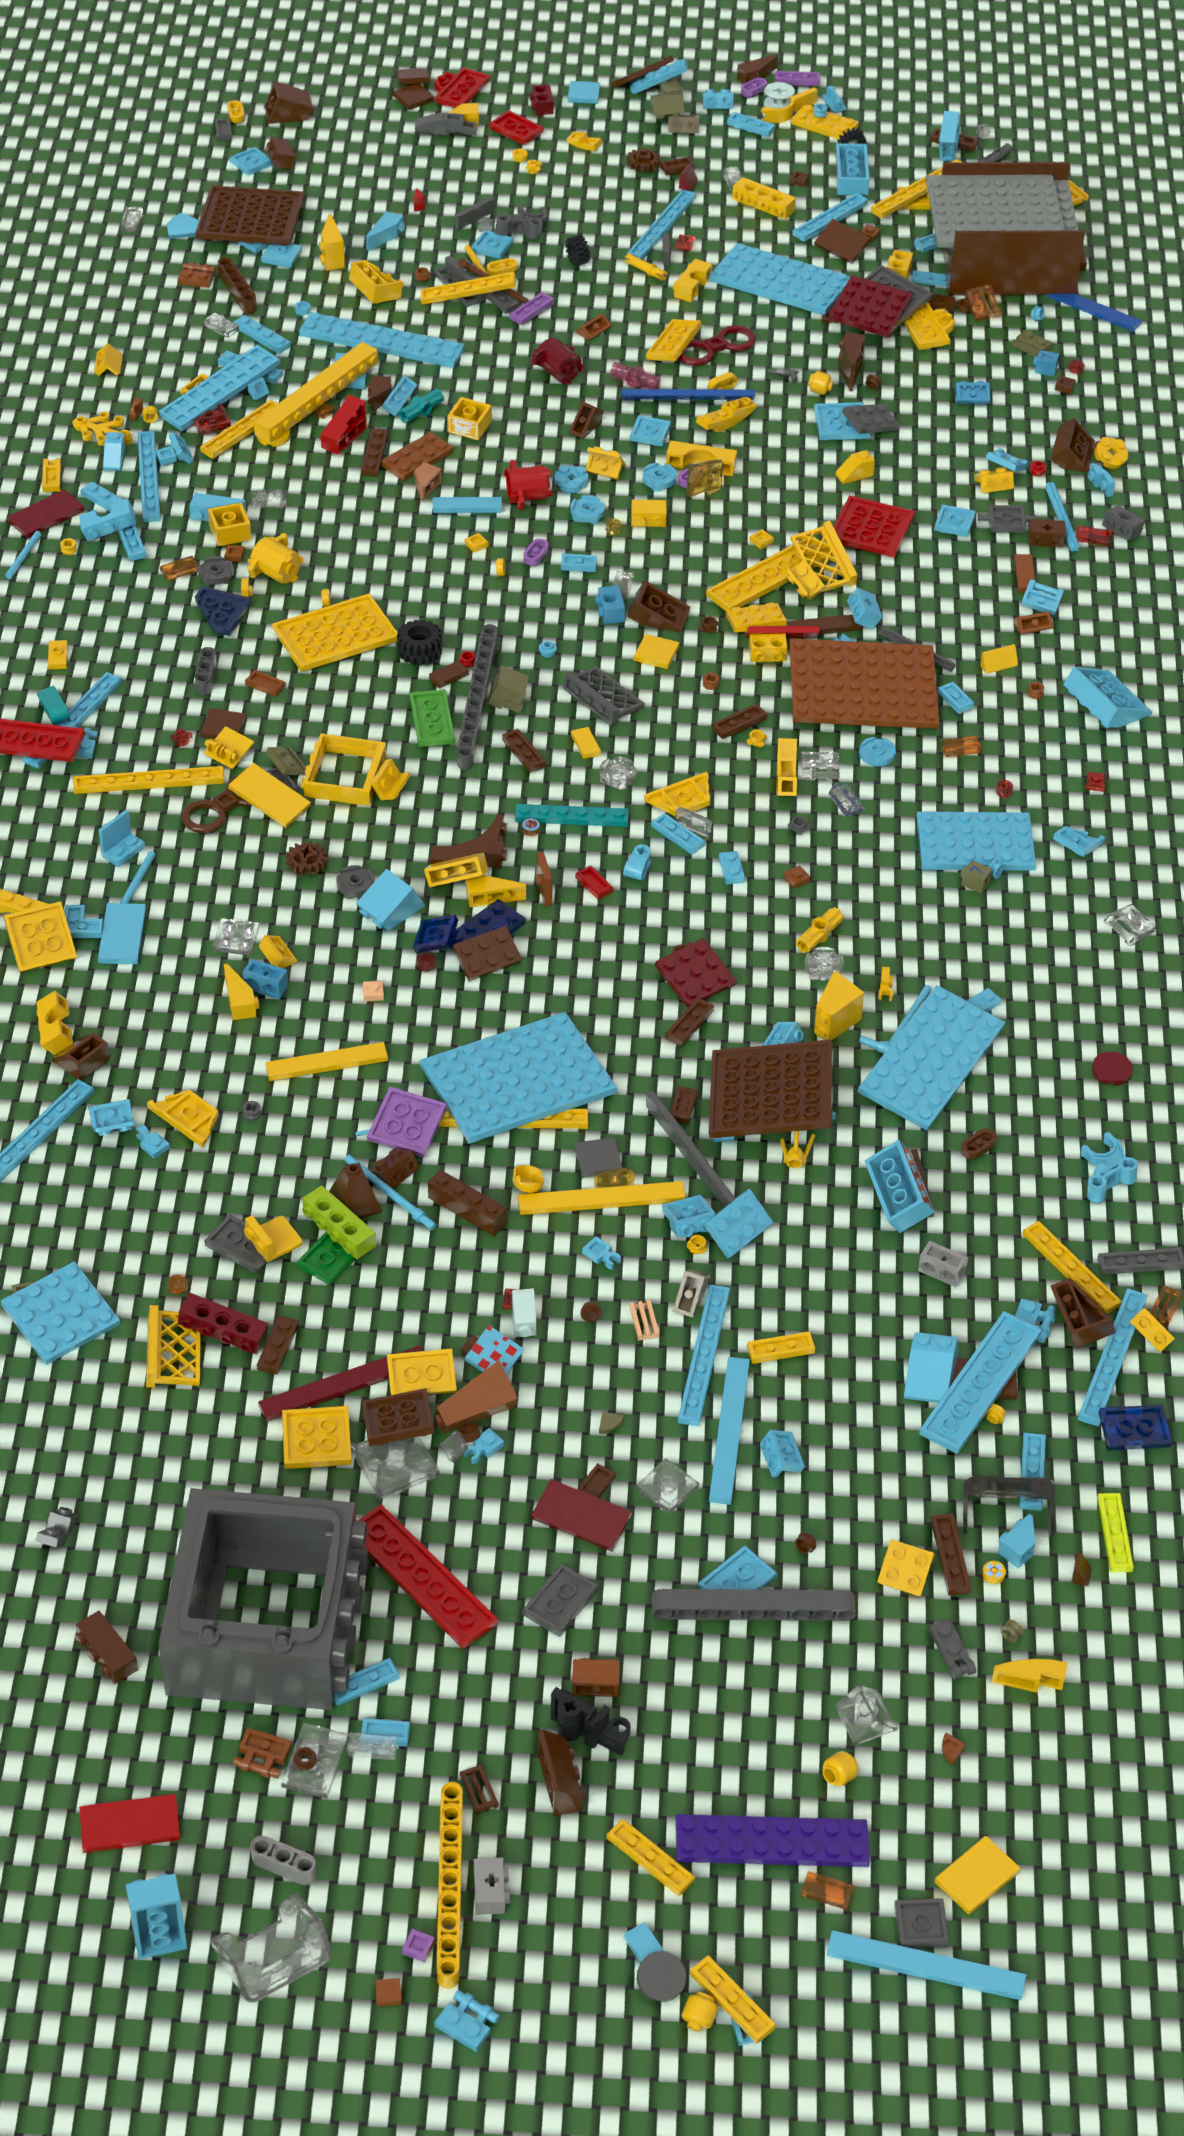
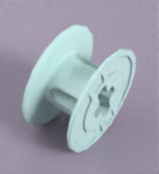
M784 82L768 84L765 87V93L769 97L764 100L765 107L784 108L790 104V97L794 95V88Z

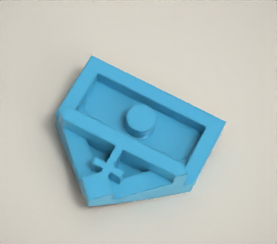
M183 213L177 214L167 222L169 239L195 237L199 223L198 220Z

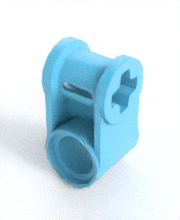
M641 844L634 848L625 864L624 876L640 881L644 880L651 864L649 859L651 850L649 846Z

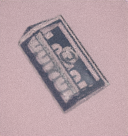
M834 783L828 794L844 816L865 811L864 805L849 785Z

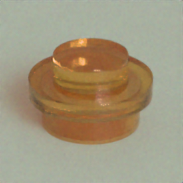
M173 1275L167 1282V1290L171 1294L179 1295L188 1289V1281L182 1275Z

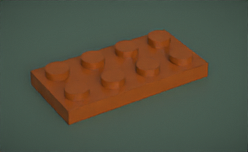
M429 432L381 460V466L402 481H406L414 476L416 468L422 463L426 462L433 465L452 454L454 447L432 432Z

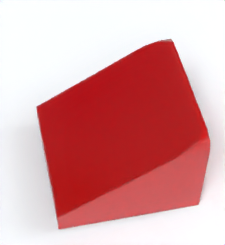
M418 188L415 189L414 212L424 210L425 196Z

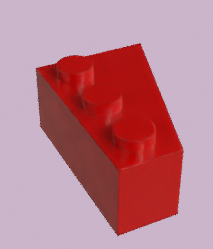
M352 395L346 398L321 433V448L338 455L367 429L366 401Z

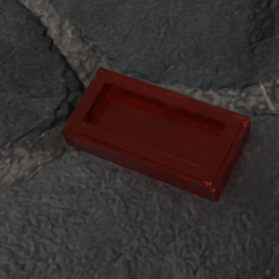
M1078 525L1076 533L1078 542L1110 546L1111 530Z

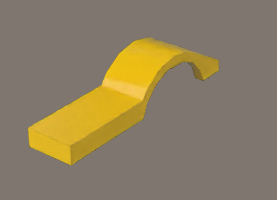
M811 88L791 96L790 104L784 108H771L768 106L762 108L761 112L765 113V118L760 120L769 123L787 122L793 117L794 112L799 111L805 104L814 105L817 103L818 90Z

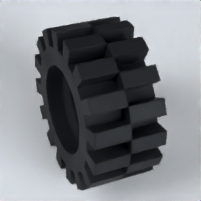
M852 128L851 131L847 129L848 132L843 131V135L840 134V139H838L839 144H848L852 140H858L856 144H867L863 132L858 128L856 130Z
M576 235L567 238L565 248H567L566 253H568L567 257L570 258V263L572 262V265L575 266L588 263L591 257L589 254L591 253L585 237Z

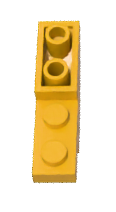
M747 397L723 403L721 410L697 416L696 423L706 430L713 429L718 433L745 419L757 408V404Z

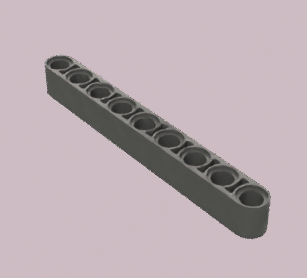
M658 1589L651 1594L652 1616L661 1620L848 1621L856 1616L854 1594L847 1590Z

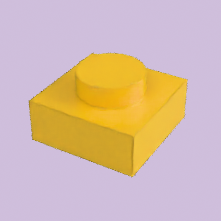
M241 578V596H253V587L249 586V578Z

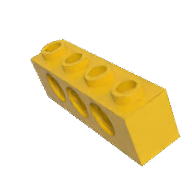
M744 177L733 185V200L785 220L795 211L796 197Z

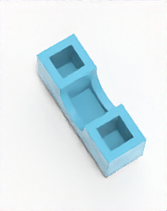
M128 498L111 504V512L104 517H99L96 510L79 515L81 531L87 541L136 524L135 512Z

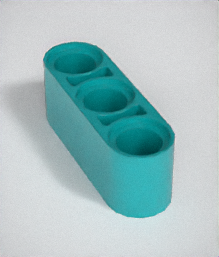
M54 685L37 692L39 701L53 725L70 718L66 705Z

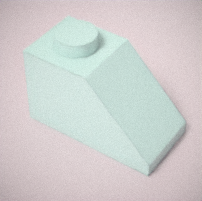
M534 1289L512 1290V1320L515 1337L536 1335Z

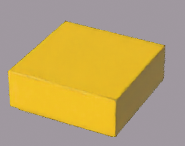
M762 529L751 535L749 541L758 548L763 549L774 542V537Z
M480 533L465 539V545L474 553L489 547V542Z

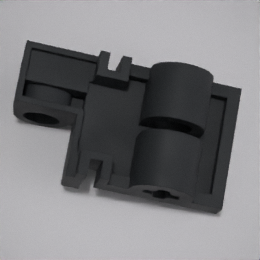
M555 1687L551 1693L550 1719L558 1723V1735L566 1737V1740L569 1742L575 1741L582 1735L585 1737V1745L590 1743L591 1748L595 1749L599 1744L622 1756L625 1744L630 1736V1722L624 1717H616L609 1720L608 1706L604 1705L598 1713L596 1711L597 1708L590 1702L582 1701L573 1696L571 1692ZM623 1725L626 1727V1730L617 1732L614 1730V1727Z

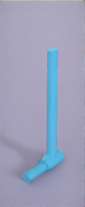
M929 985L924 986L889 1042H878L862 1035L859 1043L877 1049L878 1052L884 1054L919 1009L922 1002L925 1001L932 988Z

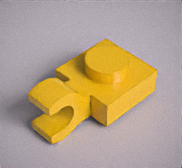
M882 967L878 999L882 1000V996L887 995L889 996V1001H892L894 992L889 987L893 985V976L890 975V967Z

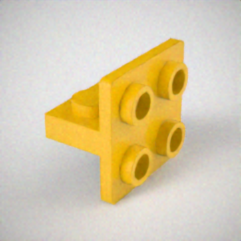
M596 446L593 448L588 447L587 451L590 455L586 465V472L618 480L622 467L625 468L626 466L619 452L613 450L609 452L603 451L602 448Z

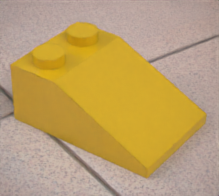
M329 214L321 233V242H319V248L322 252L320 263L324 265L326 271L345 268L344 240L332 214Z

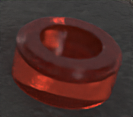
M430 953L420 954L416 959L417 968L424 972L432 971L436 967L435 956Z

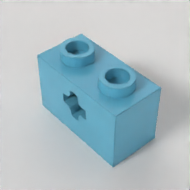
M857 588L849 596L847 601L855 623L873 630L882 619V614L874 594Z

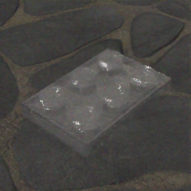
M303 1723L283 1776L281 1787L327 1799L347 1746L349 1734ZM302 1747L311 1748L317 1755V1764L314 1768L307 1771L299 1770L293 1762L294 1754Z

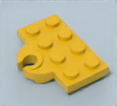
M927 302L904 321L903 324L917 348L922 350L949 345L950 338L947 334L953 331L955 319H952L953 315L946 312V309L933 311Z

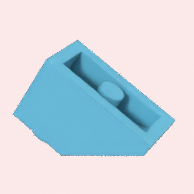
M107 432L104 442V470L121 471L126 450L124 433Z

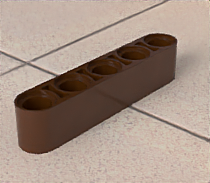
M228 257L220 258L218 260L220 279L244 313H255L257 311L255 293L234 262Z

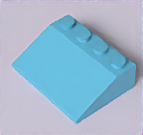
M1073 667L1063 684L1068 689V692L1079 699V703L1090 710V714L1097 717L1106 728H1120L1152 714V711L1109 670Z

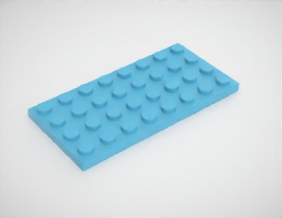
M736 243L709 275V281L826 315L835 304V301H837L851 276Z
M936 985L861 1083L858 1093L928 1131L1002 1031L1005 1022Z

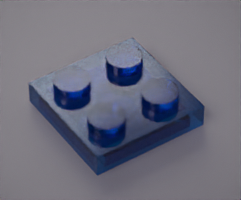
M449 915L421 920L413 945L415 953L450 948L458 924L457 916Z

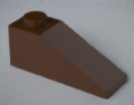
M774 54L738 64L737 78L742 84L755 78L764 79L777 69L778 55Z

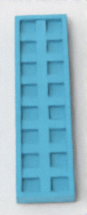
M256 345L161 409L159 416L183 431L248 387L247 384L280 365V359L259 345Z

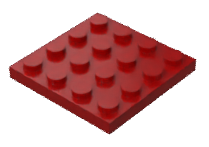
M849 495L833 528L842 545L895 558L915 517V511Z

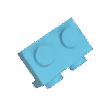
M706 89V92H702L704 109L733 108V93L730 92V89H721V92H715V89Z

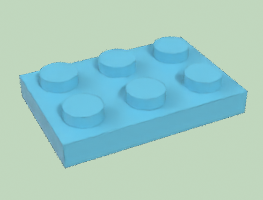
M747 1189L703 1225L726 1258H730L774 1222L753 1192Z

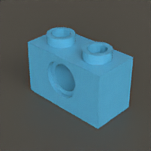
M619 585L598 587L595 603L596 606L599 605L598 615L602 617L603 624L625 622V606Z

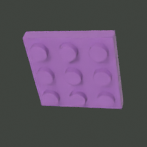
M389 1087L369 1130L367 1141L394 1149L411 1150L414 1155L425 1158L447 1109V1103Z

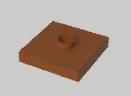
M539 852L536 855V883L539 887L544 906L547 907L552 904V876L545 854Z

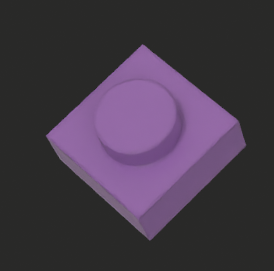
M412 1929L402 1948V1954L425 1963L435 1943V1937Z

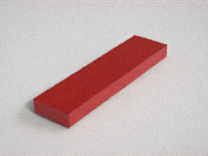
M749 626L746 630V638H749L750 634H785L786 638H816L819 634V627Z

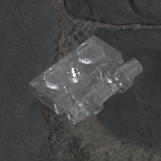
M801 752L802 770H809L802 771V779H809L811 781L826 779V781H832V779L840 778V772L832 771L839 770L838 752Z

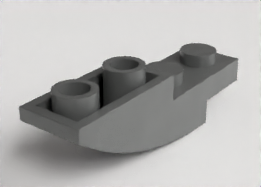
M438 113L418 118L414 122L415 130L422 133L429 132L438 136L445 135L446 130L452 133H464L467 136H476L477 123L464 121L462 114Z

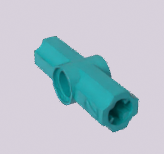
M438 388L423 397L417 395L413 397L409 405L398 411V416L403 423H407L419 415L427 416L434 406L444 401V395Z

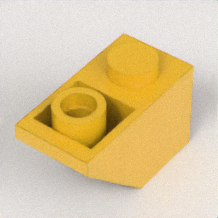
M464 103L448 112L462 114L464 121L477 123V127L479 126L478 103Z

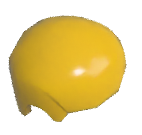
M518 1165L515 1167L513 1184L518 1190L524 1193H535L542 1188L544 1182L542 1170L530 1165Z

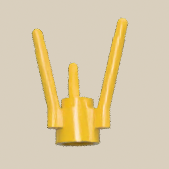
M795 1131L794 1147L790 1148L788 1152L785 1140L781 1138V1147L784 1155L783 1162L787 1163V1166L791 1168H800L802 1165H805L816 1135L814 1133L811 1135L804 1154L798 1147L799 1131Z

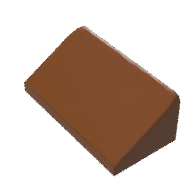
M601 313L580 326L576 333L587 340H591L612 327L604 314Z
M1049 611L1016 617L1013 621L1020 635L1054 628Z

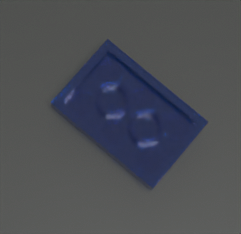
M1163 1404L1103 1407L1098 1411L1108 1451L1167 1448L1173 1444Z

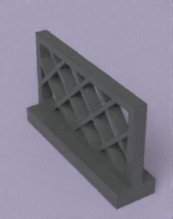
M597 666L576 675L572 672L565 674L563 689L610 726L617 724L618 718L644 708L645 703ZM602 691L612 692V694L603 693ZM614 700L624 701V703L614 702Z

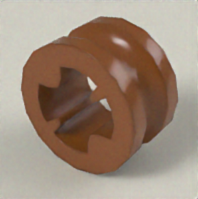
M712 672L704 674L703 687L708 690L718 688L719 676Z
M1031 682L1028 685L1027 695L1032 699L1042 698L1044 685L1040 682Z

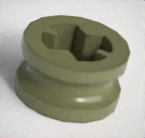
M1008 1620L1000 1628L1002 1636L1011 1643L1017 1642L1018 1638L1024 1634L1022 1627L1014 1620Z

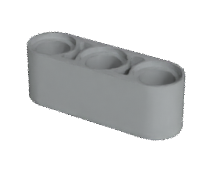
M257 1836L251 1841L252 1862L256 1866L301 1885H310L316 1880V1862L310 1854L267 1836ZM260 1850H266L264 1853H258ZM287 1859L286 1862H280L279 1860ZM303 1868H309L307 1871H301Z

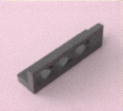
M451 256L445 257V267L434 270V275L444 285L451 284L449 281L462 282L473 279ZM483 294L467 296L466 298H472L468 301L465 297L457 298L465 307L483 302Z

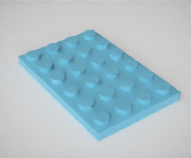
M917 812L916 819L922 870H962L964 866H968L971 860L989 867L993 860H997L998 864H1004L1003 870L1035 871L1036 869L1030 814L1027 812Z

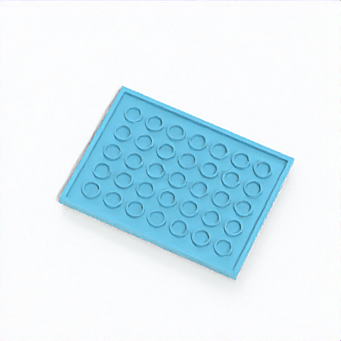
M566 1012L420 1060L421 1069L442 1102L447 1103L450 1115L469 1144L617 1093L616 1085Z

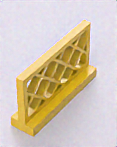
M830 521L824 522L822 527L791 536V541L801 561L805 559L810 564V567L812 565L820 567L821 570L816 575L819 579L828 581L827 585H825L826 588L821 592L847 584L849 587L856 585L857 573ZM821 533L823 539L819 541L814 539L813 536ZM804 539L807 543L803 546L798 544L797 540ZM810 542L819 545L818 549L809 548ZM821 547L828 548L830 550L829 554L819 552ZM805 552L814 554L813 559L806 558L804 556ZM816 557L825 558L824 564L815 561ZM828 560L836 562V567L827 566ZM823 570L833 572L831 577L822 575ZM836 573L843 576L844 579L838 581L833 578Z
M150 1305L148 1313L146 1387L155 1388V1383L199 1386L200 1332L186 1329L178 1324L179 1312L160 1311L156 1305ZM162 1318H169L174 1323L167 1326L162 1322ZM177 1326L185 1331L179 1336L172 1331ZM167 1333L174 1339L168 1344L161 1338ZM188 1335L195 1340L191 1345L183 1340ZM177 1343L185 1348L179 1353L172 1348ZM166 1351L174 1356L168 1361L161 1356ZM189 1352L195 1359L188 1362L182 1356ZM179 1360L184 1367L177 1370L171 1364ZM168 1368L173 1375L161 1376V1371ZM189 1369L195 1374V1378H186L182 1373Z

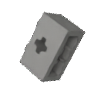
M503 1858L474 1859L476 1915L505 1914V1904H510L509 1889H504V1882H509L508 1867H503Z

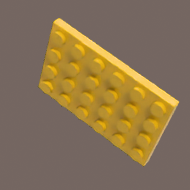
M370 593L272 624V630L301 672L397 642L398 633Z

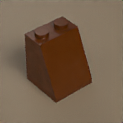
M275 81L265 102L264 110L268 123L277 124L307 121L309 116L312 115L314 107L309 91Z

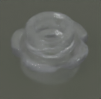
M985 124L979 125L976 134L980 138H987L991 135L990 126Z

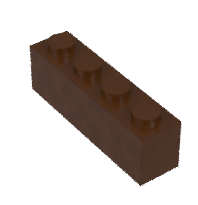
M440 1169L428 1181V1198L490 1235L495 1237L507 1224V1208L443 1170Z

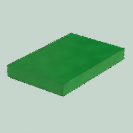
M325 1232L296 1264L298 1268L331 1286L356 1258L351 1254H347L338 1242H334L330 1235Z

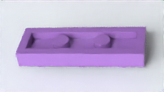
M775 71V82H784L794 86H820V72Z
M541 292L511 312L510 319L523 325L553 305L554 298Z

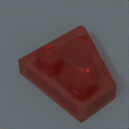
M222 403L218 404L217 409L213 412L208 410L203 415L194 419V425L198 434L224 430L231 426Z

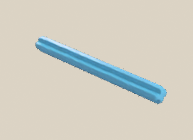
M1047 482L1045 488L1058 520L1065 521V539L1069 549L1072 552H1077L1080 545L1054 482Z

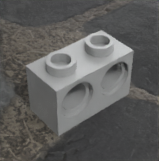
M929 1241L920 1254L918 1271L957 1287L965 1275L968 1257Z

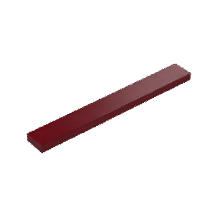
M419 1345L399 1353L420 1352L423 1350ZM387 1357L258 1401V1406L266 1422L282 1417V1410L305 1409L389 1379Z

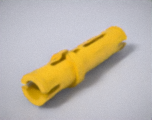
M631 253L626 255L625 258L629 260L625 259V263L646 272L648 276H654L661 281L667 278L664 276L668 275L667 271L658 268L657 265L650 264Z

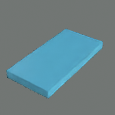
M107 903L98 956L99 963L138 964L146 904Z

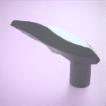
M768 370L769 373L790 377L793 383L798 381L797 374L799 371Z

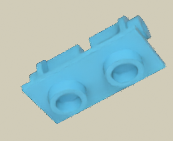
M828 86L826 94L822 95L831 111L840 112L847 110L843 100L836 93L834 86Z

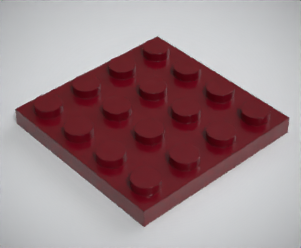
M851 275L831 309L828 320L889 338L912 299V293Z

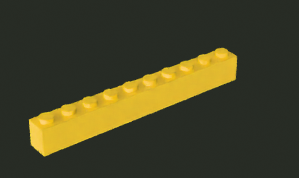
M361 342L254 421L255 436L269 443L277 439L378 363V349Z

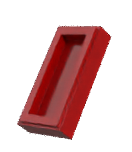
M591 865L575 873V878L597 900L613 892V887Z

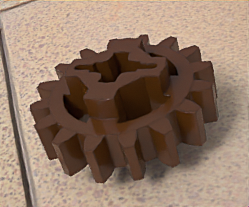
M637 148V150L633 149L627 155V166H630L631 170L635 169L636 172L641 170V173H643L644 171H655V168H659L660 154H657V151L652 152L651 148L648 150L646 148H643V150Z
M302 841L301 845L295 843V848L289 847V852H286V865L289 866V870H294V874L301 872V876H304L305 873L311 876L312 872L318 874L319 869L324 870V865H327V852L324 851V847H319V843L312 845V841H309L308 844Z

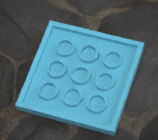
M75 1261L1 1300L3 1309L45 1365L120 1325L119 1318Z

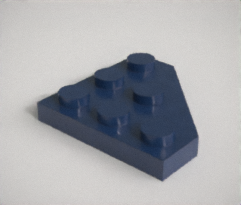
M202 586L195 596V602L213 632L231 636L250 607L251 598Z

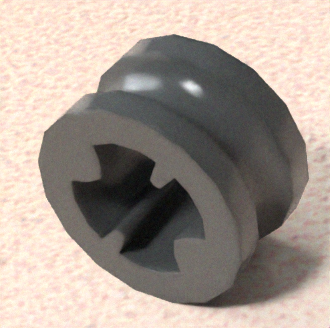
M257 1101L244 1103V1118L249 1121L259 1119L261 1116V1105Z

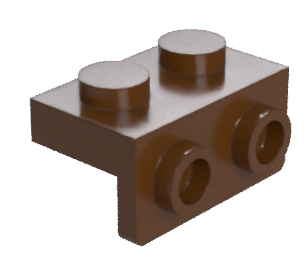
M395 1148L384 1159L377 1161L369 1170L393 1189L417 1171L419 1165L411 1150Z

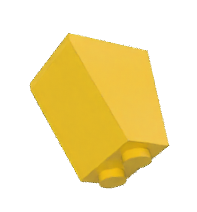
M837 971L832 974L816 1005L814 1033L824 1040H833L862 1019L864 992Z

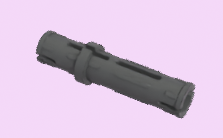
M1006 143L1002 147L994 149L991 154L978 162L1002 160L1006 154L1012 152L1011 144Z

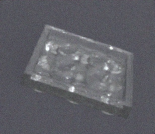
M420 1436L369 1446L368 1440L351 1446L352 1454L379 1500L440 1476V1470Z

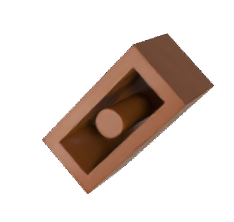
M573 1659V1696L618 1697L619 1660Z

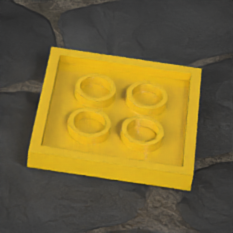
M61 901L3 916L19 973L77 959Z
M348 1406L282 1410L285 1469L352 1465Z

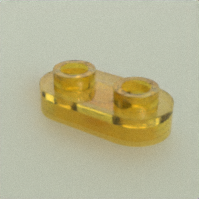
M628 1168L599 1172L594 1177V1187L605 1188L633 1185L635 1174Z

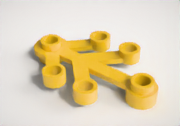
M103 411L97 417L86 418L79 416L73 420V426L77 431L82 432V439L84 441L93 439L92 432L88 430L91 429L94 431L97 444L100 446H104L106 438L102 433L107 434V432L124 433L125 445H130L133 442L130 431L122 430L119 432L110 429L124 425V418L122 416H116L114 421L108 422L110 420L109 413Z

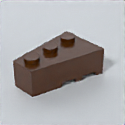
M1071 1278L1051 1285L1056 1303L1075 1348L1116 1333L1112 1319L1108 1315L1106 1316L1099 1306L1093 1303Z

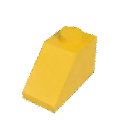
M867 450L851 454L835 472V475L842 484L871 477L874 473L875 459Z

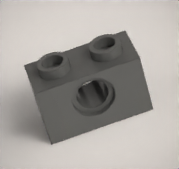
M1117 505L1106 510L1102 526L1130 541L1141 536L1145 520Z

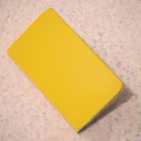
M1015 644L982 652L980 667L986 674L1018 665Z
M263 936L259 948L271 965L285 968L297 963V959L280 936Z

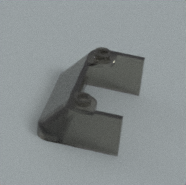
M972 1474L965 1479L963 1534H968L969 1497L1014 1499L1024 1497L1025 1499L1050 1500L1049 1536L1054 1537V1482L1051 1478L1029 1475Z

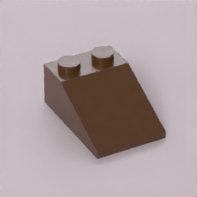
M846 332L844 339H840L839 348L842 351L839 353L838 362H841L840 370L849 391H853L863 363L865 335Z
M645 580L635 593L627 617L644 626L681 632L691 607Z

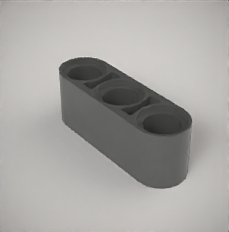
M212 647L202 648L199 653L195 672L196 692L199 695H208L213 689L217 660L216 650Z

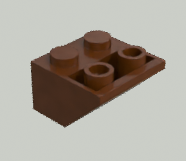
M95 1033L80 1037L72 1045L52 1058V1061L76 1079L83 1080L110 1059L108 1043Z

